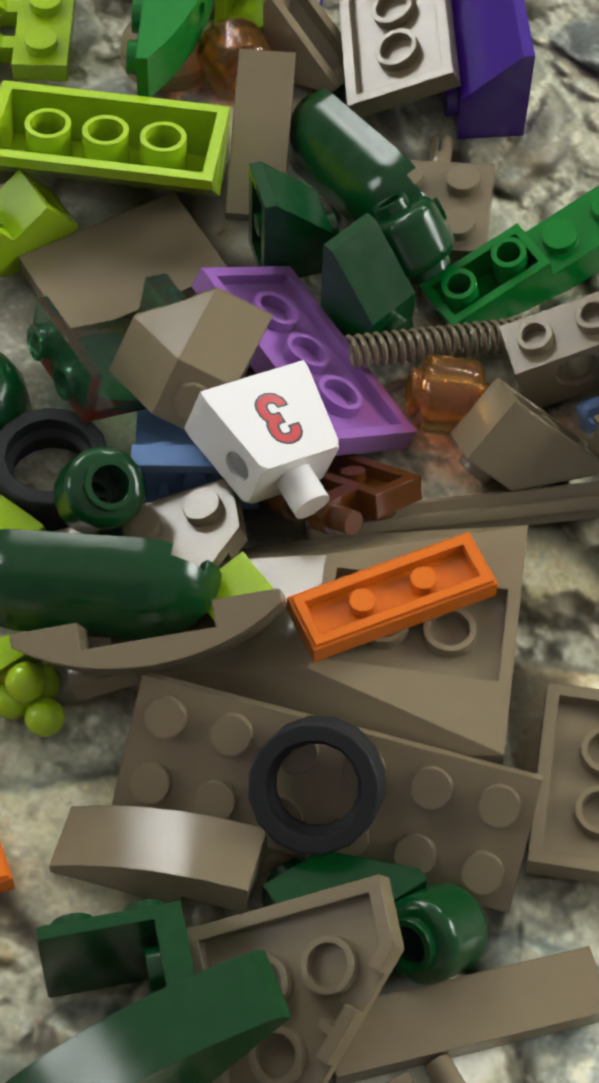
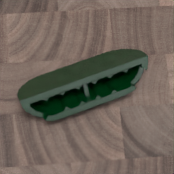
M322 87L314 94H307L296 105L291 117L288 161L292 169L303 180L316 189L325 200L351 223H354L366 213L376 219L377 216L373 211L375 206L395 193L404 191L408 198L427 196L407 176L409 172L416 168L411 161L329 90ZM438 198L432 199L444 220H446L447 216Z
M0 529V627L17 631H31L78 623L88 630L89 636L132 640L181 633L197 623L210 609L212 600L217 596L222 573L208 559L198 567L189 561L171 555L174 543L158 539Z

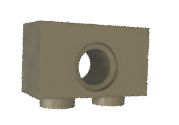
M599 291L499 326L523 396L538 407L544 408L599 388Z

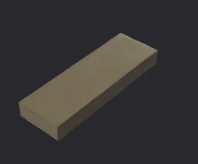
M239 49L225 208L226 219L249 221L250 163L261 161L287 174L296 68L295 52Z

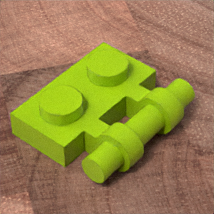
M0 0V27L16 28L15 36H4L0 33V63H11L13 80L68 81L76 0Z

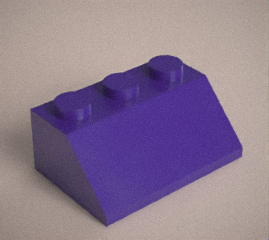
M451 0L461 86L443 92L445 117L454 116L457 139L524 136L535 62V52L525 1Z

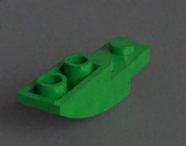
M133 0L131 29L132 33L139 34L138 40H128L126 73L136 75L137 96L152 97L183 66L196 47L207 25L214 0Z
M599 185L526 232L516 223L419 285L420 292L445 323L453 326L455 323L462 325L464 322L471 324L473 321L480 323L482 320L489 322L491 319L496 321L500 318L506 319L525 312L579 285L599 273Z

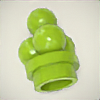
M8 634L0 638V717L7 720H17L24 716L26 727L34 735L40 737L53 736L62 728L65 722L63 707L53 699L57 696L62 680L59 672L50 664L40 663L41 661L11 648L10 636Z

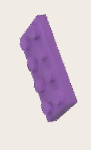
M290 266L212 267L200 269L191 285L197 294L219 287L274 315L250 363V367L256 374L298 361H305L339 441V449L335 456L407 448L416 435L417 430L368 367L365 369L360 364L359 368L355 370L351 366L349 358L350 343L344 339L343 334Z

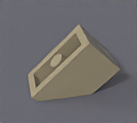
M498 377L450 433L463 453L458 461L471 475L485 484L493 477L511 491L596 476L599 473V459L587 448L588 443L583 438Z

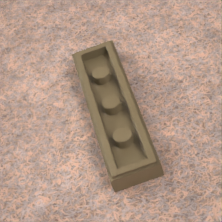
M590 946L448 979L435 985H423L377 996L332 1075L334 1083H351L425 1065L443 1054H449L450 1058L598 1023L599 972Z

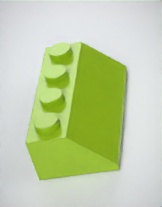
M7 80L2 81L0 87V171L16 173L21 169L29 175L221 197L229 163L230 106Z

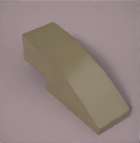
M116 805L71 806L49 869L50 872L144 898L160 900L164 903L181 900L182 904L184 897L245 913L249 910L267 854V833L258 826L177 810Z

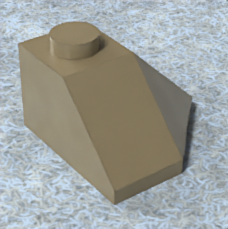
M219 287L195 294L191 298L161 308L158 306L137 313L129 325L109 371L153 415L185 430L184 427L200 391L244 378L274 315Z

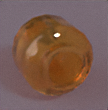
M227 18L216 22L203 33L196 49L197 61L209 89L218 98L229 102L235 101L239 49L271 51L262 30L253 21L244 18Z
M428 355L421 362L419 368L411 367L409 370L404 396V415L413 416L415 427L421 432L451 436L452 430L472 410L478 399L492 383L486 382L484 367L476 360Z

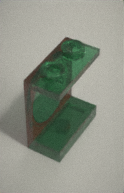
M167 273L145 277L139 313L158 306L161 308L186 298ZM48 296L36 298L33 324L27 329V344L30 354L35 361L41 362L53 379L59 397L64 401H68L82 423L147 409L109 371L134 316L70 328Z

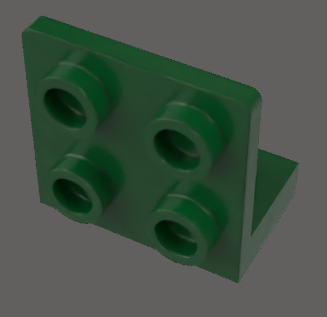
M156 899L140 900L129 904L123 911L93 917L87 913H69L54 919L49 925L40 926L35 929L47 994L50 998L146 980L150 995L195 974L181 900L169 903Z

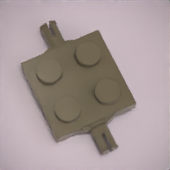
M439 133L433 135L430 139L428 160H410L416 168L409 172L407 176L431 199L437 197L447 216L445 221L455 238L454 247L448 255L451 260L447 266L449 267L488 242L495 183V164L451 162L454 140L451 136L444 134L441 150ZM422 283L411 285L415 291V296L419 298L421 297L419 285Z

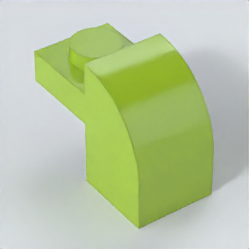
M21 169L0 188V277L11 276L21 271L18 256L69 236L79 228V225L54 191Z

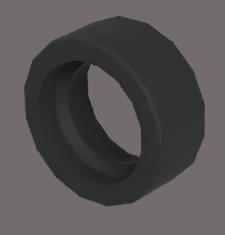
M43 408L25 412L5 424L0 431V495L29 513L43 524L46 530L57 531L68 528L69 526L58 514L54 503V491L33 490L18 483L13 473L14 468L21 459L34 451L42 449H68L79 454L97 446L107 447L103 433L92 421L82 423L75 412L66 409Z
M307 716L285 724L258 750L249 771L248 800L257 823L276 843L299 854L327 855L352 845L369 829L385 797V768L377 747L358 727L333 716ZM307 744H326L341 751L352 763L358 777V796L352 809L341 820L327 825H309L294 818L282 805L277 792V773L283 760L294 749Z

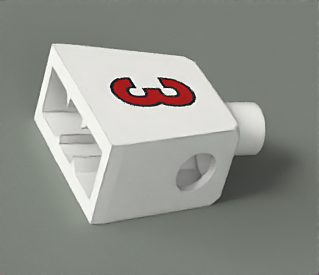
M304 360L200 391L184 429L242 501L254 504L282 494L293 514L298 519L315 514L329 502L330 497L319 480L324 477L339 449V441L311 372Z

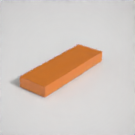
M466 532L287 597V611L313 663L496 596L498 582L471 534Z

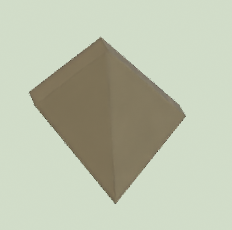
M266 0L263 2V50L296 53L294 83L315 90L323 87L331 93L344 84L341 33L317 0Z

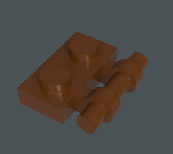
M355 454L335 456L324 477L319 480L330 497L329 502L315 514L303 519L309 521L312 529L330 536L337 535L340 532L354 536L360 531L363 519L372 521L389 519L395 516L396 510L421 500V476ZM282 494L258 502L268 506L271 513L275 516L289 521L298 520Z

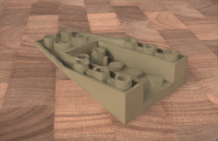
M528 525L356 534L354 536L338 535L243 548L239 553L243 551L274 589L280 588L285 595L287 604V597L469 532L498 582L496 596L313 663L286 610L272 624L254 637L226 652L188 666L153 673L315 716L337 717L357 727L502 765L506 744ZM225 557L218 569L227 564L230 559ZM206 612L197 623L183 632L216 627V625ZM140 684L127 687V689L138 693Z

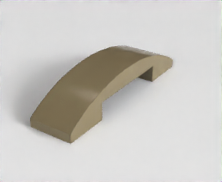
M280 588L213 599L212 606L216 627L94 648L90 647L88 630L78 623L9 634L11 648L44 663L64 669L106 675L153 673L207 660L240 645L272 624L287 610L285 595Z

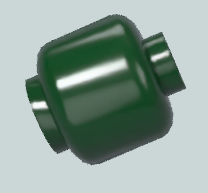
M401 191L387 197L375 206L373 211L377 216L376 221L411 285L422 283L434 277L450 264L451 260L448 255L454 247L455 238L430 197L414 196L408 198L405 192Z
M97 446L79 453L59 471L54 483V503L59 516L70 528L83 534L104 535L123 527L139 513L145 499V480L140 467L128 454L113 447Z
M436 882L395 902L404 944V951L395 967L403 976L413 982L425 985H435L472 967L485 952L488 940L485 916L478 902L463 888L453 883Z

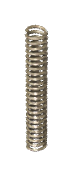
M518 316L516 319L509 317L507 320L500 318L498 321L491 319L489 322L482 320L480 323L473 321L471 324L464 322L462 325L455 323L453 326L448 323L444 327L439 324L435 328L430 325L426 329L421 326L417 330L412 327L408 331L403 328L399 332L393 329L390 333L384 330L381 334L375 331L372 335L368 332L363 335L356 333L354 336L347 334L344 339L350 340L349 358L351 366L355 370L359 368L360 364L366 369L369 363L375 368L378 363L384 367L387 362L393 366L397 361L403 365L406 360L412 364L415 359L421 363L424 358L430 362L433 357L439 361L442 356L448 360L451 355L455 359L459 355L466 358L468 354L475 357L477 353L484 356L486 352L493 355L495 350L502 354L507 349L499 326L522 319L523 317ZM498 333H499V338H500V346H499V342H498ZM489 334H490V338H491V347H490V342H489Z

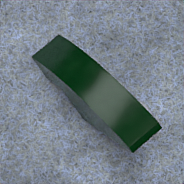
M253 950L186 977L126 1006L50 1050L14 1075L6 1083H212L292 1016L265 950Z

